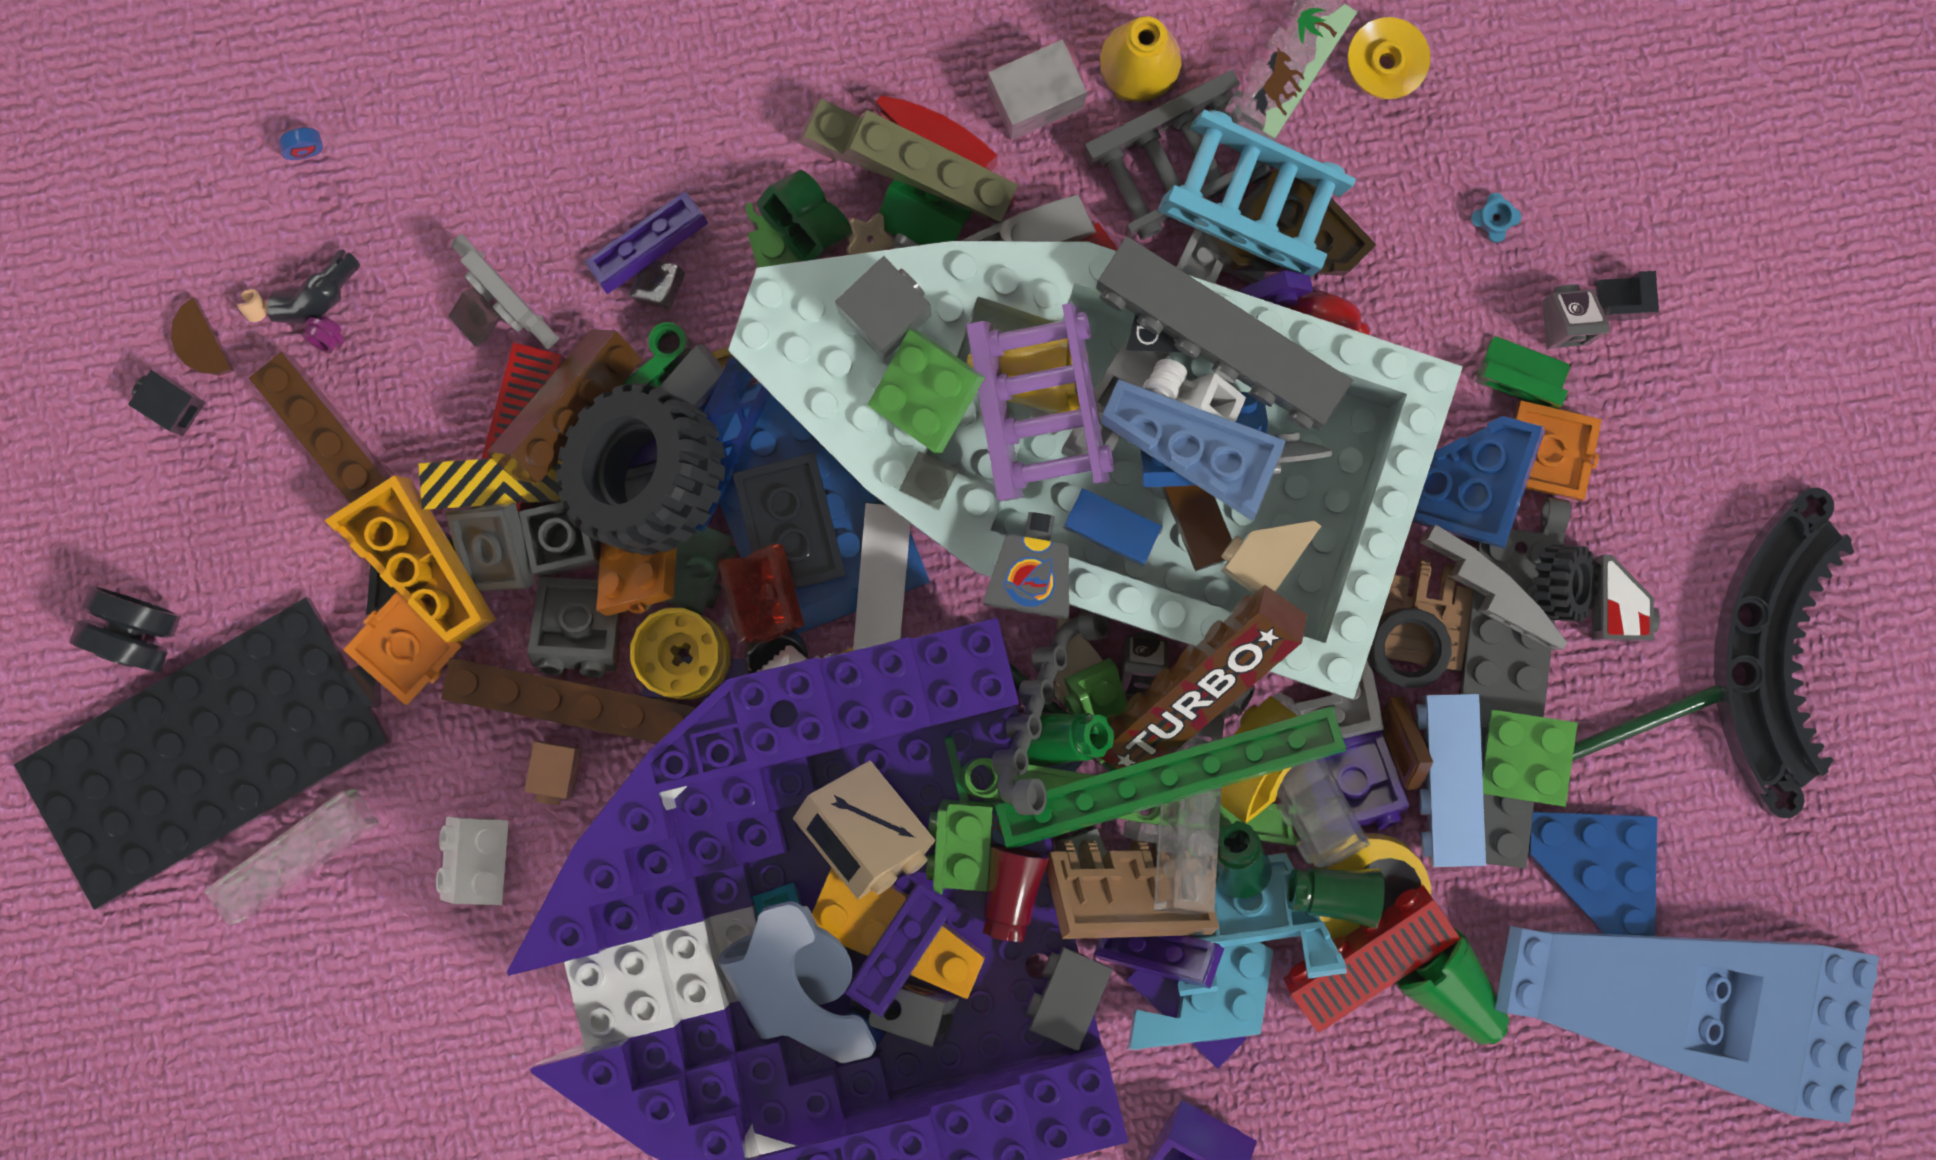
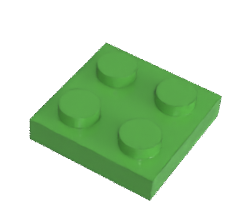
M909 329L867 405L934 453H943L984 381L985 376L918 329Z
M1490 710L1482 763L1483 794L1566 807L1578 723Z

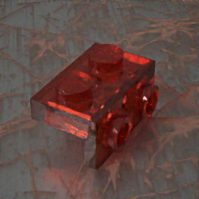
M771 544L741 559H725L719 562L723 586L740 643L769 642L805 626L783 544Z

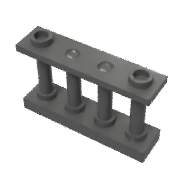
M1233 69L1085 144L1083 155L1090 168L1100 163L1103 168L1108 167L1135 221L1127 224L1125 235L1132 239L1139 236L1140 240H1145L1163 229L1161 224L1172 217L1158 212V209L1151 213L1149 212L1122 160L1125 157L1123 152L1138 145L1139 149H1144L1166 192L1174 185L1182 186L1159 142L1161 139L1160 133L1173 126L1176 131L1181 130L1194 157H1196L1203 136L1191 130L1190 127L1197 114L1201 113L1204 109L1211 108V110L1223 112L1231 117L1233 123L1244 127L1232 105L1234 102L1233 96L1236 95L1240 86V82ZM1213 157L1206 175L1208 184L1202 186L1200 190L1203 194L1202 198L1209 200L1227 191L1235 170L1223 176ZM1257 160L1249 179L1250 184H1255L1273 173L1271 170L1272 166Z

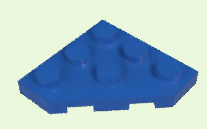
M1501 416L1487 424L1488 427L1467 438L1463 436L1435 451L1412 523L1425 527L1437 525L1450 534L1505 548L1545 430L1543 426Z
M1533 812L1528 855L1557 883L1556 885L1589 917L1597 926V929L1602 934L1655 936L1657 817Z

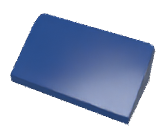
M1082 488L1063 528L1144 566L1162 526Z

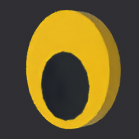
M1364 833L1347 837L1327 849L1313 867L1329 870L1380 868L1384 878L1383 911L1395 904L1396 899L1402 893L1410 889H1417L1423 884L1431 894L1429 876L1417 855L1403 842L1383 834ZM1319 916L1328 929L1332 940L1340 936L1345 937L1360 927V924Z

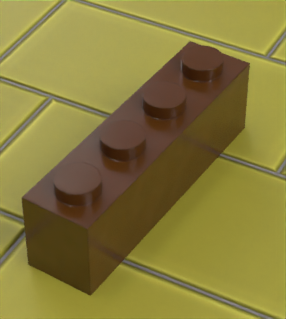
M591 329L487 452L514 480L539 484L558 461L560 447L565 448L569 438L565 434L570 425L575 426L580 418L577 415L587 405L592 407L595 404L593 399L607 391L613 394L612 389L621 386L643 359L616 330Z
M280 352L249 377L259 392L350 503L391 478L389 473L296 359Z

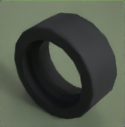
M1398 608L1384 614L1380 618L1369 651V657L1374 670L1384 680L1404 688L1423 687L1436 681L1446 670L1452 655L1451 638L1446 626L1434 614L1418 608ZM1403 623H1415L1423 626L1430 633L1434 642V653L1431 661L1423 669L1416 672L1397 670L1389 663L1385 654V642L1388 634L1395 627Z

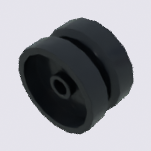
M90 585L82 606L87 613L106 620L104 624L86 619L76 621L69 643L94 653L97 657L117 664L161 672L168 651L163 644L145 637V634L162 638L174 636L181 615L122 593Z

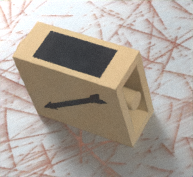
M871 761L809 794L793 817L794 821L857 899L871 891H874L876 895L881 894L897 880V875L905 872L907 876L916 872L927 862L928 859L925 853L935 842L932 835Z

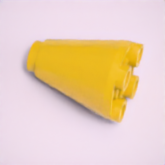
M1150 16L1136 18L1115 28L1104 41L1100 54V69L1103 79L1115 96L1125 102H1148L1165 95L1176 84L1182 65L1180 48L1174 36L1162 22Z
M1068 338L1006 350L1003 356H999L1001 374L1006 373L1008 377L1073 365ZM970 353L967 358V364L974 368L972 354ZM1076 382L1014 394L1011 400H1007L1053 414L1080 409Z

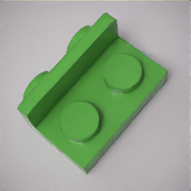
M1110 658L1064 678L1069 695L1064 697V702L1069 714L1090 713L1092 715H1102L1108 719L1112 715L1117 717L1125 710L1127 705L1125 693L1117 667ZM1100 757L1095 758L1100 764L1105 762Z
M942 799L938 812L930 813L929 833L933 838H936L935 854H928L926 880L934 881L933 890L942 895L944 888L988 892L994 803Z

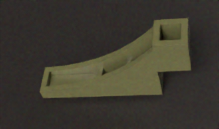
M822 98L814 105L797 142L832 160L852 164L923 190L996 224L1002 222L1018 184L869 110H866L858 117Z

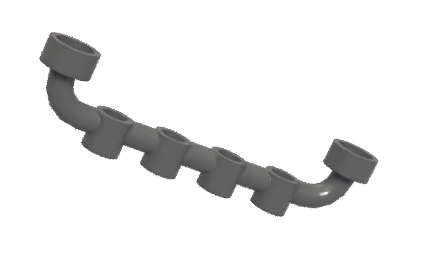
M1082 609L1079 617L1065 622L1055 632L1049 646L1036 647L1033 651V666L1039 673L1036 680H1024L1020 684L1019 697L1023 705L1026 706L1023 714H1011L1006 720L1007 736L1013 740L1010 749H998L992 757L993 770L999 775L997 783L999 796L1007 804L1013 805L1016 812L1020 815L1041 814L1046 806L1047 793L1041 780L1020 779L1016 782L1018 775H1023L1027 771V750L1031 740L1039 738L1041 734L1042 724L1040 716L1044 706L1051 704L1054 700L1055 689L1053 682L1057 672L1066 668L1068 660L1067 645L1078 634H1081L1085 640L1106 639L1111 628V620L1108 617Z

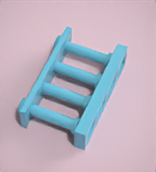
M1204 109L1190 127L1191 130L1204 136L1185 185L1179 187L1174 185L1163 196L1158 212L1289 271L1312 277L1322 269L1327 257L1326 253L1316 249L1317 246L1314 244L1331 196L1332 194L1338 197L1343 195L1354 186L1356 178L1345 174V170L1339 165L1330 162L1321 163L1233 123L1231 117L1223 112L1216 110L1207 111ZM1221 143L1241 152V156L1223 202L1216 204L1202 198L1203 194L1200 190L1218 144ZM1259 160L1278 169L1279 173L1261 219L1253 221L1240 215L1241 211L1238 208L1256 161ZM1296 177L1316 186L1317 189L1299 236L1291 238L1278 232L1279 229L1276 224L1293 180Z

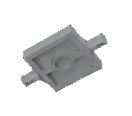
M464 234L459 235L452 241L450 246L462 257L460 261L470 270L464 275L470 284L489 302L494 298L498 300L492 307L517 332L524 327L529 333L537 337L546 349L551 348L560 337L543 321L544 318L541 315H536L483 259L485 254L482 251H478Z

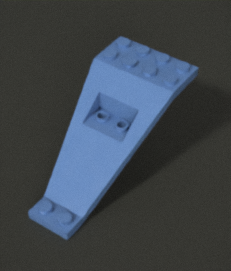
M1510 926L1495 1010L1507 1014L1536 1018L1789 1115L1850 1123L1851 1113L1855 1105L1858 1073L1863 1060L1862 1050L1865 1033L1870 1021L1869 1011L1874 984L1877 980L1879 956L1803 942L1552 932Z

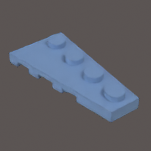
M1119 379L1102 414L1101 424L1253 522L1286 441Z

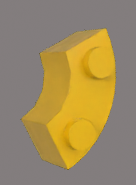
M1270 695L1259 706L1252 705L1244 712L1240 720L1241 726L1234 735L1294 718L1298 715ZM1290 768L1209 791V796L1241 822L1248 823L1276 800L1278 788Z

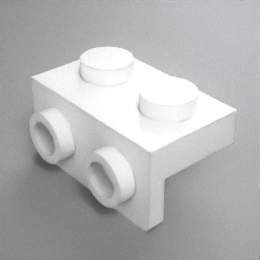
M446 818V826L441 828L439 836L440 849L444 851L443 866L439 868L436 876V889L440 893L442 901L452 904L502 905L508 834L507 820Z

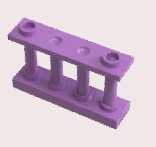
M1072 303L1062 305L1064 321L1000 333L999 329L994 330L993 324L986 321L966 324L974 369L985 376L978 389L998 501L1024 498L1022 488H1026L1029 482L1092 471L1094 483L1110 482L1108 472L1114 471L1113 455L1109 445L1103 446L1084 340L1091 337L1089 321L1086 312L1080 313L1079 307ZM1068 338L1073 365L1008 377L1006 373L1001 374L999 356H1003L1004 351ZM1076 382L1080 409L1016 421L1014 417L1009 418L1006 400H1011L1012 395ZM1084 427L1088 453L1024 465L1022 461L1017 462L1014 444H1019L1021 438Z

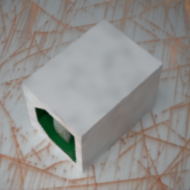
M1063 39L988 72V91L1011 141L1084 109L1087 91Z

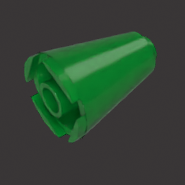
M1454 928L1461 938L1459 941L1396 983L1405 996L1478 1045L1496 1044L1508 1032L1509 1015L1495 1010L1497 993L1468 939L1457 928Z

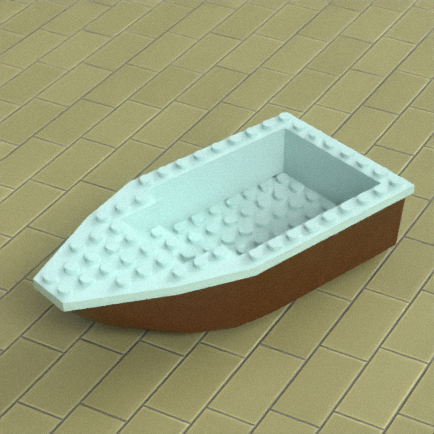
M948 241L756 268L728 351L869 493L975 573L991 578L1006 534L1024 537L1028 512H1037L1054 516L1051 541L1069 545V605L1188 645L1193 644L1197 646L1205 638L1206 633L1216 621L1221 620L1224 622L1233 613L1235 606L1244 596L1249 595L1252 597L1254 595L1221 571L1227 561L1195 572L1162 488L1143 487L1140 448L1123 437L1119 439L1112 451L1114 471L1108 472L1110 482L1094 483L1092 471L1029 482L1026 488H1022L1024 498L998 501L978 391L943 453H934L867 405L898 348L883 361L838 314L835 301L883 256L897 270L901 268L905 270L925 293L923 297L931 304L932 316L918 330L966 364L968 355L971 353L966 324L986 321L993 324L994 330L999 329L1000 333L1064 321L1062 305L1072 303L1078 306L1080 313L1086 312L1090 326L1091 337L1084 340L1094 391L1130 336L1135 316L1133 312L1125 307L1122 311H1117L1108 306L1099 298L1101 292L1095 289L1098 279L1116 253L1115 250L1091 242ZM1191 276L1353 379V382L1332 415L1319 431L1313 427L1309 431L1298 427L1286 417L1289 412L1275 403L1272 407L1266 406L1269 435L1300 432L1301 441L1327 447L1332 450L1333 456L1279 463L1281 465L1280 474L1272 475L1254 522L1216 498L1232 540L1236 535L1244 539L1249 532L1309 521H1315L1321 525L1318 532L1275 591L1307 614L1302 644L1269 672L1352 700L1355 697L1463 366ZM1172 352L1169 359L1179 362L1186 368L1187 375L1185 379L1188 381L1214 373L1211 369L1214 364L1200 355L1197 359H1193L1184 353ZM1238 379L1234 383L1228 382L1239 392H1250L1251 390L1249 386ZM1006 400L1009 418L1014 417L1016 421L1033 418L1031 416L1032 407ZM1073 429L1058 431L1055 435L1047 433L1021 438L1019 444H1014L1017 462L1022 461L1024 465L1068 457L1062 454L1061 451ZM1082 488L1162 526L1144 566L1063 528Z

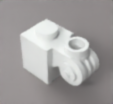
M1161 359L1156 362L1153 373L1144 382L1143 389L1236 422L1246 399L1244 395L1215 372L1192 381L1186 380V368L1179 362L1171 359Z

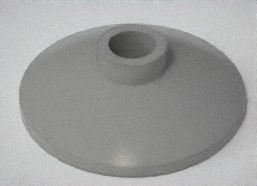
M1300 432L1274 435L1277 438L1286 440L1278 463L1333 456L1332 450L1327 447L1301 441Z

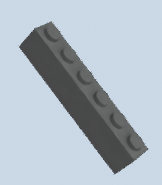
M1126 236L1097 281L1095 289L1101 292L1099 298L1108 306L1117 311H1122L1125 307L1139 316L1137 323L1155 335H1159L1161 331L1176 340L1174 346L1179 351L1193 359H1197L1199 355L1214 364L1211 368L1213 372L1228 382L1234 383L1238 379L1251 388L1249 394L1262 404L1272 407L1275 403L1289 412L1286 417L1304 430L1309 431L1313 427L1319 431L1326 424L1353 382V379L1128 236Z

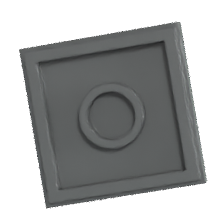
M515 503L455 508L445 512L455 552L479 591L525 589L536 584L534 574L531 572L525 539Z

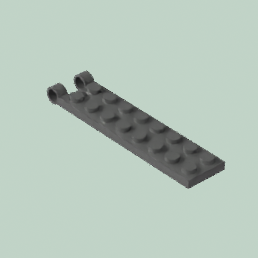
M1546 497L1541 511L1540 533L1511 530L1504 549L1476 541V550L1508 574L1536 603L1539 601V599H1534L1533 594L1537 590V585H1533L1534 577H1538V572L1535 570L1536 563H1541L1539 556L1541 552H1545L1547 546L1564 545L1565 531L1570 520V501L1568 499ZM1518 542H1522L1525 545L1526 549L1522 554L1515 550V545ZM1472 589L1459 694H1479L1483 763L1490 710L1544 717L1551 650L1479 612L1486 596ZM1483 794L1486 864L1526 869L1534 802Z

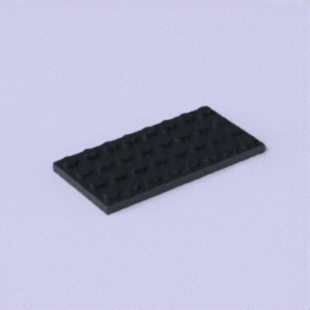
M305 597L14 764L94 910L101 909L391 742L374 710L363 706L343 678V673L350 668L311 598Z

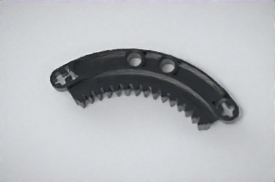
M1818 487L1805 489L1795 494L1770 518L1755 536L1741 558L1728 586L1720 611L1715 639L1714 684L1719 686L1721 693L1717 707L1724 736L1733 760L1746 785L1764 811L1776 818H1792L1798 815L1805 803L1804 793L1801 788L1815 777H1823L1827 774L1833 762L1832 757L1818 756L1825 747L1823 743L1810 742V739L1817 733L1816 728L1803 727V723L1811 715L1806 712H1798L1797 708L1806 702V697L1794 694V690L1803 686L1804 683L1801 680L1792 678V673L1803 669V665L1792 660V656L1801 654L1804 650L1794 644V639L1806 637V633L1797 625L1801 622L1810 621V617L1802 609L1815 607L1816 602L1809 594L1822 592L1824 588L1819 581L1831 579L1833 576L1829 568L1841 566L1843 562L1840 557L1849 556L1854 553L1851 543L1852 539L1849 535H1841L1833 524L1828 521L1834 512V500L1826 490ZM1805 499L1809 501L1817 499L1820 505L1816 508L1819 515L1814 513L1803 517L1800 514L1808 507V502ZM1742 605L1747 606L1752 613V620L1747 627L1738 618V611ZM1737 663L1742 665L1746 672L1745 681L1741 685L1735 683L1732 677V669ZM1773 785L1779 792H1789L1790 796L1786 799L1789 807H1776L1774 803L1778 800L1777 794L1772 788H1766L1765 786Z

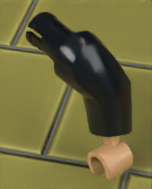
M338 250L329 264L320 273L310 274L298 289L274 291L266 302H264L257 290L248 289L241 293L245 303L237 304V307L250 322H258L269 314L272 322L305 324L308 318H319L340 302V289L360 268L359 261L351 253L348 252L346 254L345 250Z

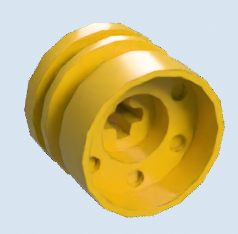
M665 608L650 614L637 627L630 644V662L636 677L649 690L678 700H697L713 693L725 681L731 666V647L725 632L713 620L685 608ZM681 648L689 650V654L693 657L690 664L681 663L682 658L678 655Z

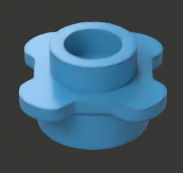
M1499 193L1490 194L1487 197V204L1481 210H1475L1471 216L1472 224L1475 227L1484 229L1488 233L1489 240L1495 243L1503 241L1506 237V231L1511 226L1518 225L1521 221L1520 211L1515 209ZM1494 214L1499 215V221L1493 220Z

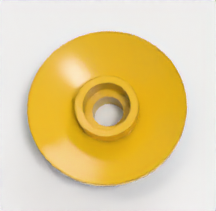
M1383 17L1368 22L1358 30L1350 43L1347 61L1353 80L1364 92L1380 99H1398L1412 93L1421 85L1429 71L1431 55L1427 40L1417 27L1400 18ZM1384 56L1391 58L1393 67L1389 69L1383 68L1380 65L1379 59Z

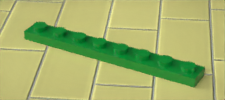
M1331 706L1046 790V806L1043 812L1038 815H1020L1016 812L1013 805L1006 802L995 805L1005 845L1010 850L1345 752L1346 746L1334 708Z

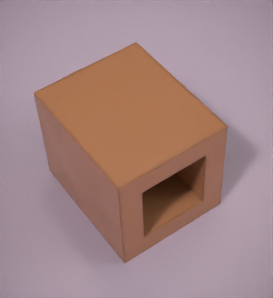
M542 741L534 742L524 792L536 794V802L551 805H560L561 798H573L582 749Z

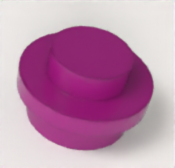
M320 316L319 319L310 317L306 321V330L303 333V337L320 351L332 353L335 347L340 348L345 342L344 337L340 334L342 331L341 327L333 320Z

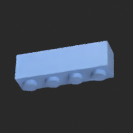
M1479 694L1422 696L1423 704H1416V725L1419 730H1424V742L1434 762L1426 776V789L1419 790L1420 814L1427 815L1428 832H1421L1422 857H1429V865L1433 867L1486 866Z

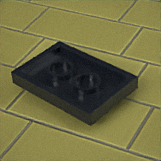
M815 452L732 473L763 597L846 577Z

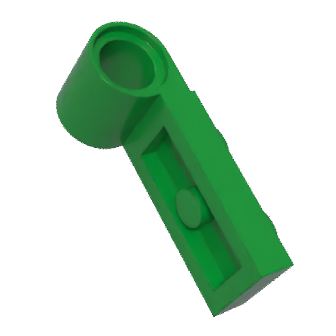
M664 322L655 326L650 332L648 339L650 350L655 356L630 375L622 385L629 384L633 386L637 383L649 384L655 388L660 387L669 376L668 374L691 351L690 340L678 325L670 322ZM668 335L678 336L680 338V345L675 352L664 354L660 351V343L663 338Z

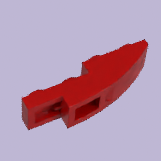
M880 96L875 101L879 116L990 171L997 166L998 155L970 131L946 116L903 99ZM1014 195L1010 201L1006 213L1014 206Z

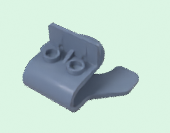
M785 902L764 908L758 917L753 934L734 942L719 955L717 961L759 1038L768 1039L782 1035L789 1036L841 1063L868 1058L874 1053L876 1049L875 1040L862 1018L856 1015H836L818 1006L836 1000L845 992L851 982L852 964L844 946L828 931L818 927L807 906L802 907L796 902Z

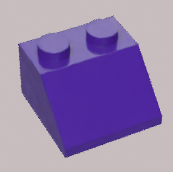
M1182 1100L1165 1122L1146 1160H1251L1257 1141L1245 1135L1237 1128L1223 1123L1205 1113L1202 1109Z

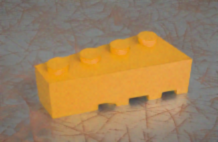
M394 475L324 520L334 531H338L350 543L349 546L361 558H365L381 574L380 577L390 587H394L408 601L407 604L445 642H463L496 621L430 509L422 510L421 494L411 478Z
M831 868L812 916L818 927L832 934L843 946L869 956L909 895L892 884L881 894L876 895L874 891H871L857 899L834 869ZM944 923L911 975L968 999L985 959V953Z

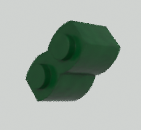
M801 169L771 184L756 202L763 218L773 229L783 234L788 248L801 262L826 257L838 250L853 233L844 214L835 205L826 200L825 194L816 180Z

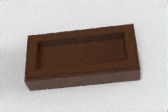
M1390 697L1381 714L1384 730L1381 731L1406 790L1420 789L1434 762L1404 697Z

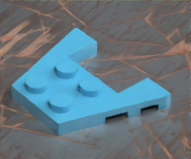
M1286 853L1267 855L1272 866L1271 879L1261 893L1245 899L1228 896L1218 888L1213 878L1214 863L1202 865L1219 929L1211 935H1189L1190 937L1218 943L1225 947L1301 936L1308 979L1347 973L1345 961L1341 953L1339 954L1328 929L1320 917L1288 909V880L1291 871L1295 869ZM1216 974L1210 989L1179 981L1178 989L1180 996L1218 991Z
M1261 942L1223 947L1224 951L1216 971L1218 991L1180 996L1177 1018L1141 1010L1133 1011L1127 1049L1141 1050L1261 1034L1273 949Z

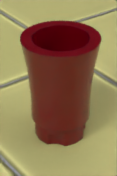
M1003 845L990 846V873L983 914L986 917L983 934L1004 941L1024 942L1026 927L1031 923L1034 903L1041 879L1050 859L1049 856L1019 847L1008 850Z

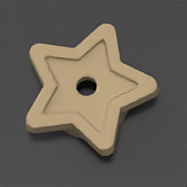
M877 213L867 222L854 218L850 220L853 233L849 237L850 245L846 250L848 255L882 251L893 246V238L884 232V217L882 214ZM869 235L873 238L871 243L867 241Z

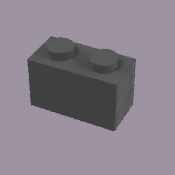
M1062 946L1059 955L1051 952L1042 973L1043 977L1048 978L1042 995L1034 992L1025 1013V1017L1031 1019L1029 1029L1079 1051L1113 969Z

